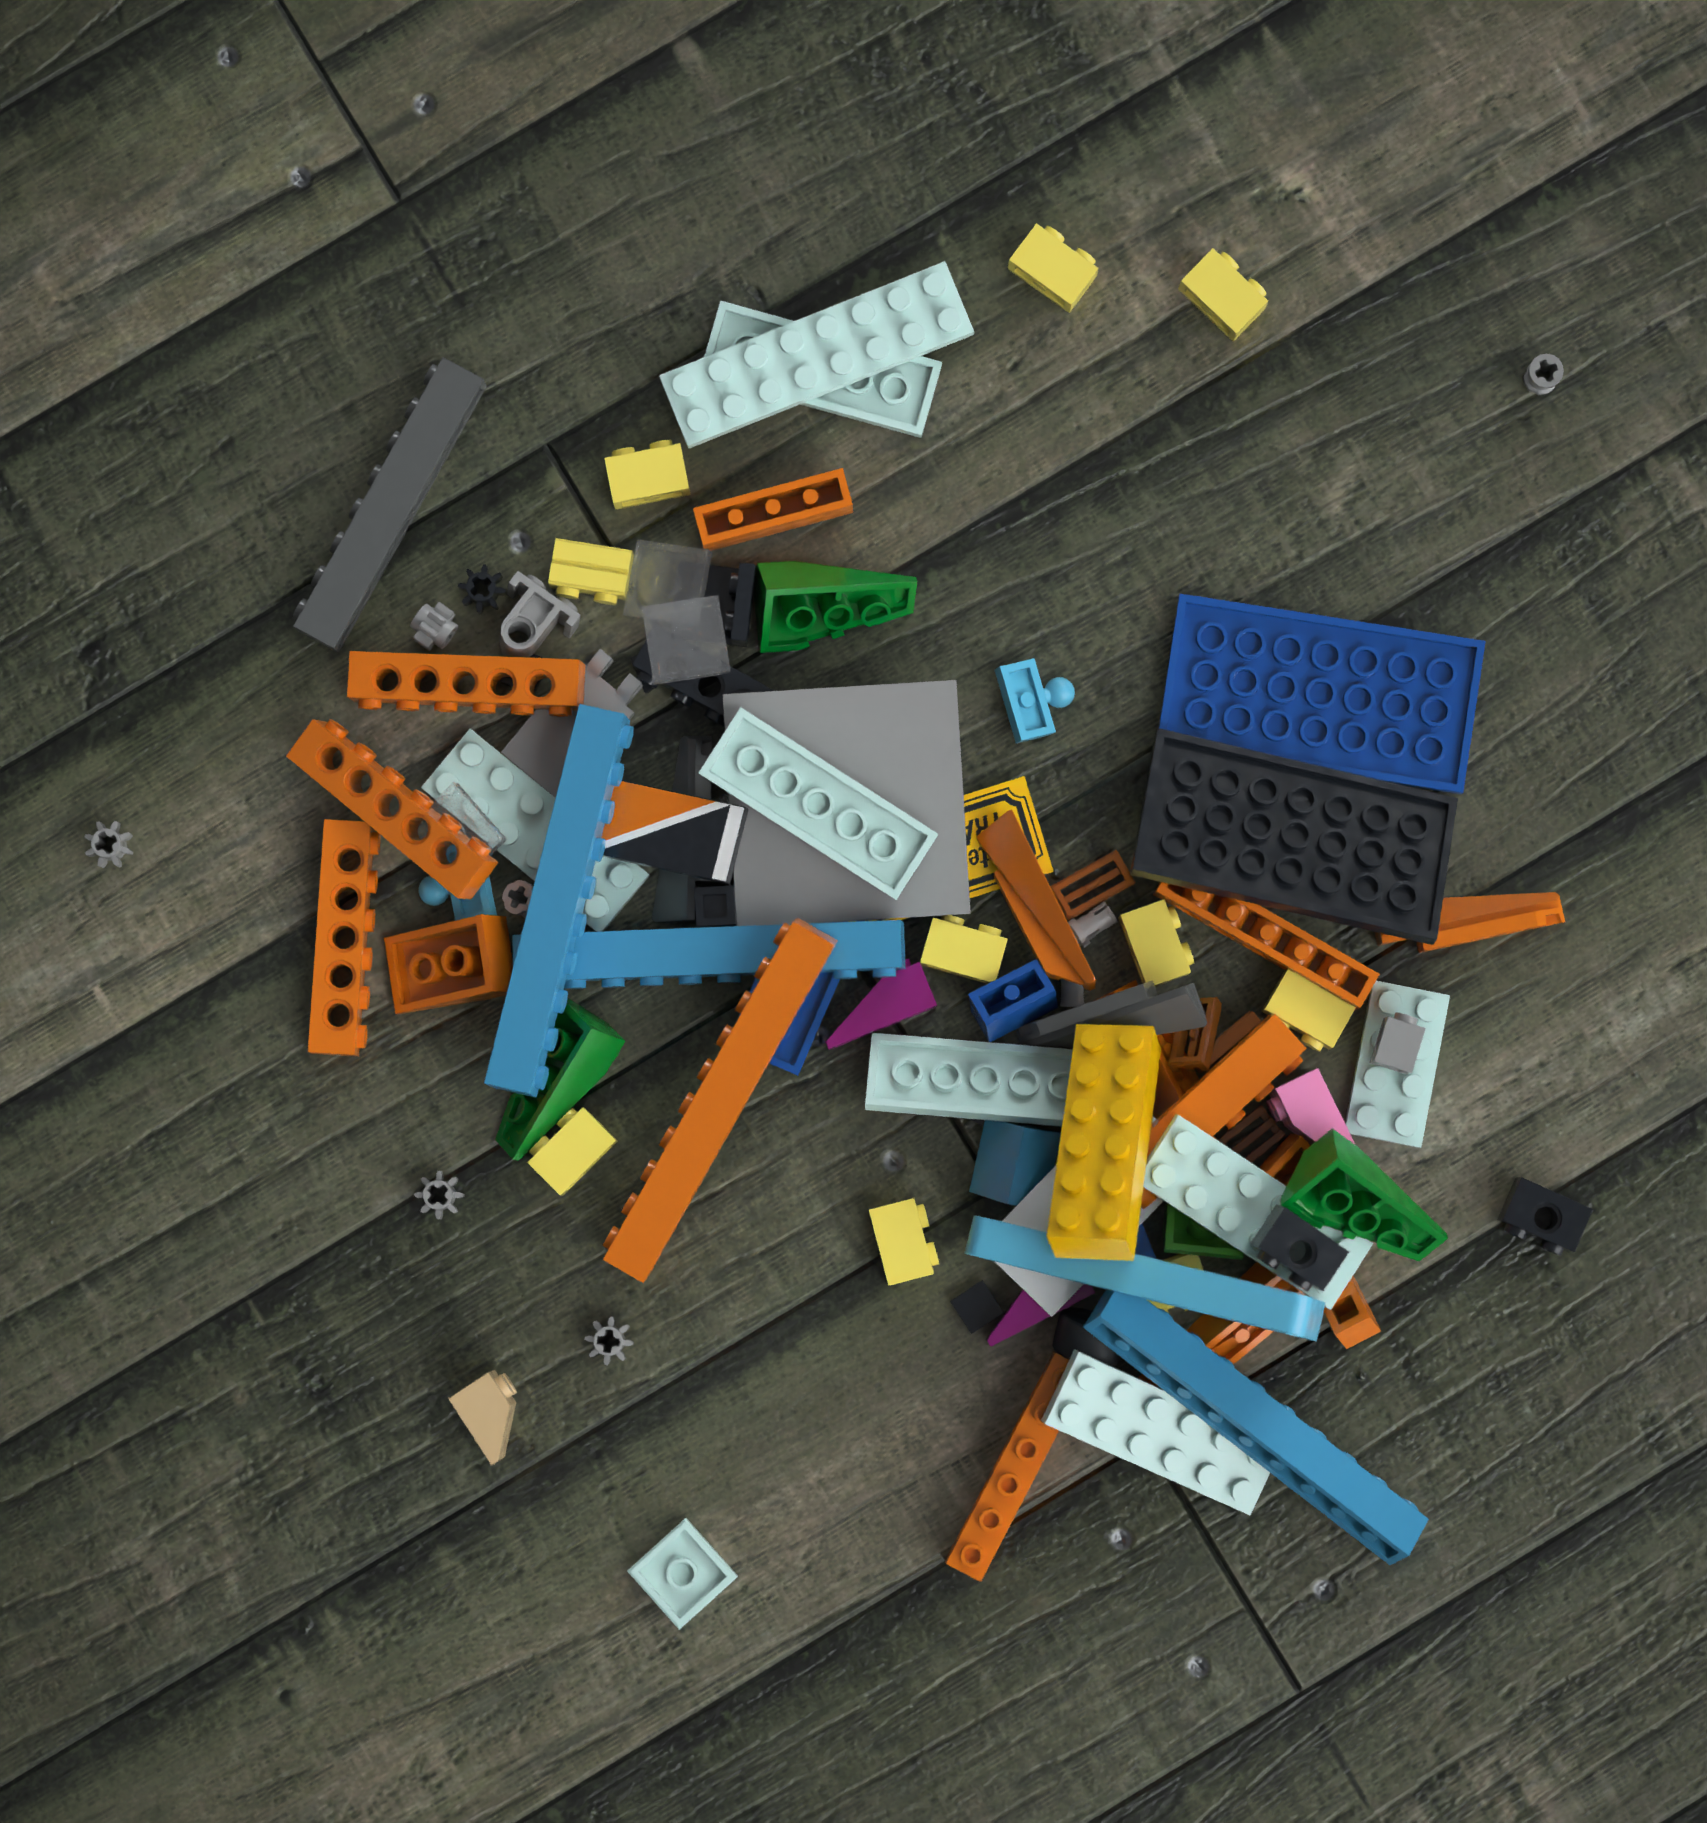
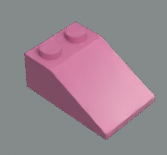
M1318 1068L1274 1088L1269 1093L1271 1099L1267 1100L1266 1104L1276 1122L1282 1120L1286 1128L1294 1134L1302 1136L1310 1145L1314 1144L1332 1128L1355 1144Z

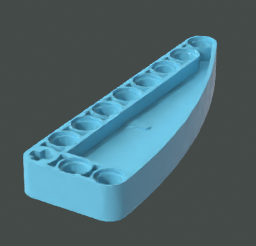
M976 1215L973 1217L964 1253L1312 1341H1317L1326 1304L1313 1297L1137 1254L1134 1256V1261L1055 1258L1047 1239V1232Z

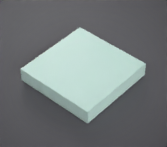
M687 1518L682 1520L627 1570L679 1630L738 1577Z

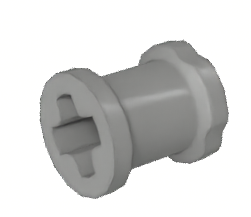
M1552 354L1538 355L1527 367L1526 373L1523 376L1524 385L1530 392H1534L1537 395L1548 394L1562 379L1564 373L1563 364L1559 358ZM1539 369L1542 372H1550L1551 376L1547 381L1544 377L1538 378L1536 376Z
M522 880L508 884L502 896L505 909L512 914L521 915L526 918L533 886Z

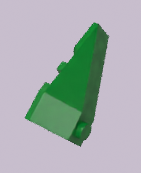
M799 561L757 563L754 603L760 653L798 651L810 647V641L831 635L832 639L844 636V630L862 624L872 627L912 614L914 612L917 579L912 576Z
M567 998L564 1012L557 1014L554 1028L558 1029V1039L554 1051H548L545 1066L549 1067V1074L544 1090H538L537 1098L518 1093L512 1094L496 1135V1142L513 1160L519 1161L607 1073L625 1043V1040L606 1021Z
M1333 1128L1303 1152L1280 1199L1281 1206L1287 1208L1313 1227L1321 1229L1324 1225L1341 1231L1343 1237L1352 1240L1358 1236L1376 1242L1377 1247L1419 1262L1448 1239L1447 1233L1359 1147Z

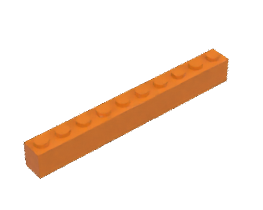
M798 917L791 925L783 923L773 941L774 944L779 946L773 958L770 959L765 956L754 975L755 978L760 980L753 993L746 990L735 1008V1011L740 1013L734 1027L727 1024L716 1042V1045L721 1047L715 1061L708 1058L697 1076V1079L702 1081L701 1086L696 1094L688 1092L678 1112L684 1116L678 1127L675 1128L670 1125L664 1134L659 1146L665 1150L658 1162L651 1159L640 1179L646 1182L639 1195L632 1192L621 1213L627 1216L620 1229L613 1226L602 1246L607 1248L608 1251L603 1258L604 1261L642 1283L649 1277L838 940Z

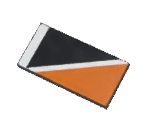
M622 780L619 787L614 786L611 801L615 802L613 818L610 824L604 825L601 837L606 841L603 857L730 885L749 809L739 805Z

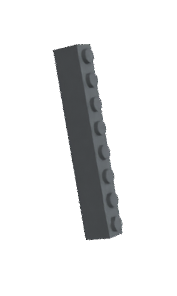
M444 357L438 366L433 364L429 368L423 384L426 385L420 399L413 398L404 416L408 421L401 432L395 431L386 447V451L389 452L383 466L377 464L371 472L367 482L371 486L364 500L358 498L349 513V518L352 519L345 533L340 531L335 537L330 548V552L334 554L327 566L321 565L316 571L311 585L315 588L309 599L303 598L294 611L293 619L296 622L293 627L298 632L337 653L343 647L487 387L483 378Z

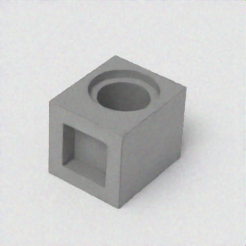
M1395 1012L1394 1018L1389 1016L1383 1018L1370 1063L1406 1075L1411 1074L1426 1028L1416 1025L1417 1018Z

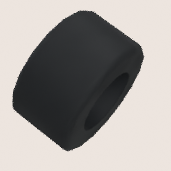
M1083 1308L1063 1309L1059 1314L1052 1343L1054 1350L1063 1357L1070 1359L1075 1349L1111 1366L1118 1365L1122 1357L1083 1328L1093 1310Z

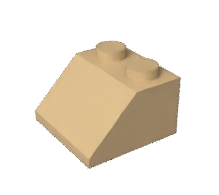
M496 1370L488 1372L449 1398L491 1465L505 1457L516 1407V1401L512 1396L517 1393L505 1373L498 1375Z

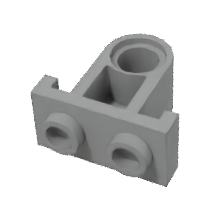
M517 571L509 581L507 596L514 599L519 594L522 597L501 625L499 648L505 657L529 658L536 652L558 622L565 627L563 635L569 639L579 627L581 617L577 613L578 609L572 602L564 597L557 599L546 591V586L543 582L533 575L526 577ZM521 631L529 639L523 643H516L510 639L509 635L512 632Z

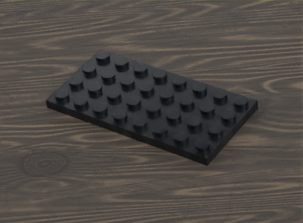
M1158 728L1154 736L1130 875L1433 945L1438 937L1458 798Z

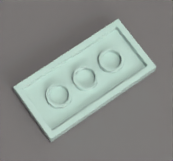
M1381 981L1375 982L1369 994L1345 1120L1351 1135L1416 1148L1422 1147L1450 995ZM1395 1012L1417 1018L1416 1025L1426 1028L1413 1071L1407 1075L1370 1063L1383 1018L1388 1016L1394 1018Z

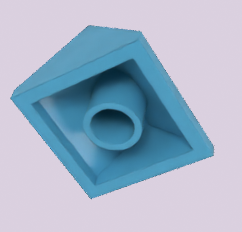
M985 1120L969 1192L1005 1204L1018 1205L1055 1167L1061 1132L1023 1123Z

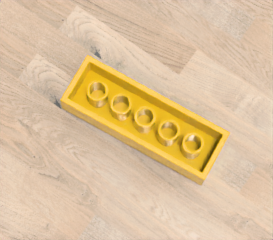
M1076 1024L1047 1230V1239L1055 1258L1134 1261L1161 1046L1154 1026Z

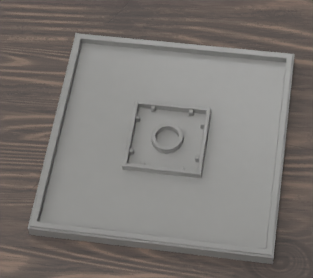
M957 680L723 694L725 731L741 707L939 834L898 899L895 900L729 793V804L749 809L733 869L737 926L781 925L784 922L792 924L797 917L806 923H826L971 914Z

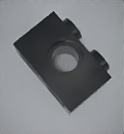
M1517 1177L1513 1182L1497 1220L1506 1224L1505 1232L1523 1240H1526L1529 1234L1542 1240L1539 1247L1562 1256L1563 1251L1575 1252L1593 1209L1523 1177ZM1541 1207L1547 1208L1553 1218L1551 1225L1545 1230L1540 1229L1534 1221V1215Z
M1277 1204L1250 1243L1260 1250L1256 1256L1259 1260L1275 1270L1280 1264L1292 1272L1288 1279L1307 1292L1311 1287L1324 1291L1349 1254V1251L1287 1208ZM1301 1240L1305 1245V1254L1302 1259L1293 1262L1289 1255L1290 1247L1296 1241Z

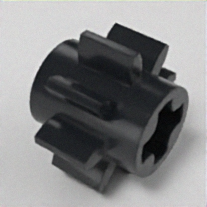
M483 564L481 572L475 574L472 570L467 569L466 572L469 576L467 583L458 584L460 590L469 594L462 600L464 606L474 602L478 614H482L484 607L490 605L493 609L498 610V604L496 603L498 596L507 595L505 589L496 585L503 578L501 573H496L491 577L485 564ZM479 582L485 586L490 584L488 586L490 594L486 597L480 593L475 595L477 593L475 585Z

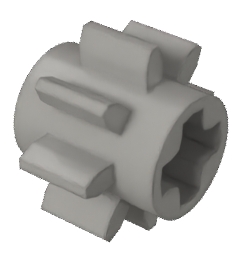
M438 602L435 608L426 603L418 611L410 624V627L417 632L413 639L428 651L432 649L434 644L441 649L445 648L458 629V625L452 621L456 614L441 602Z
M117 821L112 823L110 829L106 828L101 822H96L98 831L94 835L85 834V838L91 841L92 846L85 854L89 857L100 856L98 866L101 868L107 865L108 860L112 861L117 867H122L120 858L124 854L133 855L134 853L127 848L126 843L133 835L129 832L119 834L121 824ZM107 836L117 840L112 845V853L101 849V847L106 845L105 838Z
M437 1171L436 1180L432 1182L428 1178L422 1177L421 1181L426 1187L423 1192L414 1193L415 1197L423 1198L426 1203L421 1208V1212L426 1213L431 1208L435 1209L437 1219H442L443 1210L445 1209L457 1213V1207L453 1203L456 1198L465 1197V1194L456 1192L453 1187L459 1179L454 1177L448 1182L443 1181L444 1175L442 1171ZM434 1186L437 1188L447 1187L448 1191L445 1193V1197L448 1201L445 1204L442 1202L432 1203L431 1200L434 1197V1193L431 1190Z
M610 1316L608 1326L602 1327L599 1322L594 1321L593 1326L597 1330L595 1336H586L584 1339L588 1342H594L595 1349L590 1352L589 1356L593 1357L598 1353L604 1355V1365H609L611 1356L615 1354L620 1360L624 1361L626 1357L621 1350L624 1346L634 1345L632 1340H625L623 1334L630 1326L627 1324L620 1329L615 1327L614 1316ZM609 1329L613 1330L615 1338L620 1339V1344L613 1346L611 1352L605 1351V1344L599 1343V1337L605 1336Z

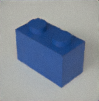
M1038 959L968 994L971 1012L988 1042H992L1058 1008L1056 990Z

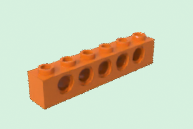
M350 651L347 698L358 702V708L379 710L382 703L396 704V709L403 711H419L420 705H434V711L454 713L457 712L458 706L472 707V712L480 714H495L496 708H511V714L534 715V709H547L550 716L571 717L572 710L578 711L579 704L584 705L586 665L580 659ZM389 673H397V686L391 691H384L382 687L384 677ZM428 674H435L437 679L435 688L428 693H422L420 689L422 678ZM465 676H473L475 680L473 690L467 694H460L458 691L459 681ZM504 677H511L513 680L512 690L507 695L499 696L496 692L498 681ZM540 679H550L552 684L550 692L544 697H536L534 693L535 684Z
M312 719L286 757L456 898L471 900L499 863L489 855L491 848L474 836L469 839L460 831L463 827L462 824L449 814L443 813L440 815L431 807L434 804L433 800L417 789L412 792L403 784L405 778L398 771L390 766L383 768L374 760L377 755L370 748L360 742L355 745L346 737L349 732L341 724L332 719H329L328 722ZM340 750L342 762L338 768H335L333 756ZM368 773L371 784L368 790L364 792L361 788V780ZM397 797L399 809L395 815H392L389 805L391 800ZM425 820L428 825V832L421 840L418 835V826ZM454 844L457 855L455 860L449 863L446 852L448 847Z
M324 819L308 1052L312 1054L359 1057L360 1048H366L367 1025H361L362 1009L368 1010L370 1003V987L364 986L365 971H371L373 962V949L367 947L368 932H374L375 909H369L370 893L376 894L378 888V871L372 870L373 855H379L381 835L364 821ZM350 851L358 852L361 858L358 868L353 871H344L341 865L342 857ZM345 890H355L358 895L356 906L350 910H342L338 902L339 896ZM344 928H351L355 933L353 945L347 949H340L336 944L338 932ZM340 967H349L353 975L351 983L346 987L338 988L333 981L335 971ZM345 1005L349 1009L350 1018L345 1025L336 1027L331 1022V1012L336 1006Z
M1164 882L1159 883L1153 894L1161 900L1165 899V902L1173 905L1175 908L1284 970L1290 969L1356 1007L1355 1010L1361 1008L1380 975L1258 904Z
M1055 1352L1052 1353L945 1559L947 1565L979 1582L982 1581L1059 1430L1041 1421L1069 1362L1067 1358Z

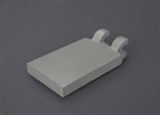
M599 649L585 670L584 705L624 713L630 720L635 713L627 705L638 694L643 685L629 673L617 690L613 688L601 676L610 668L614 661L608 654ZM536 709L534 715L530 716L501 753L556 798L577 711L572 710L571 717L550 716L547 709Z

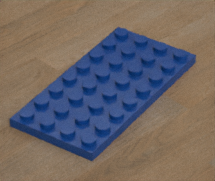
M1179 594L1158 728L1403 786L1461 795L1465 785L1486 641Z

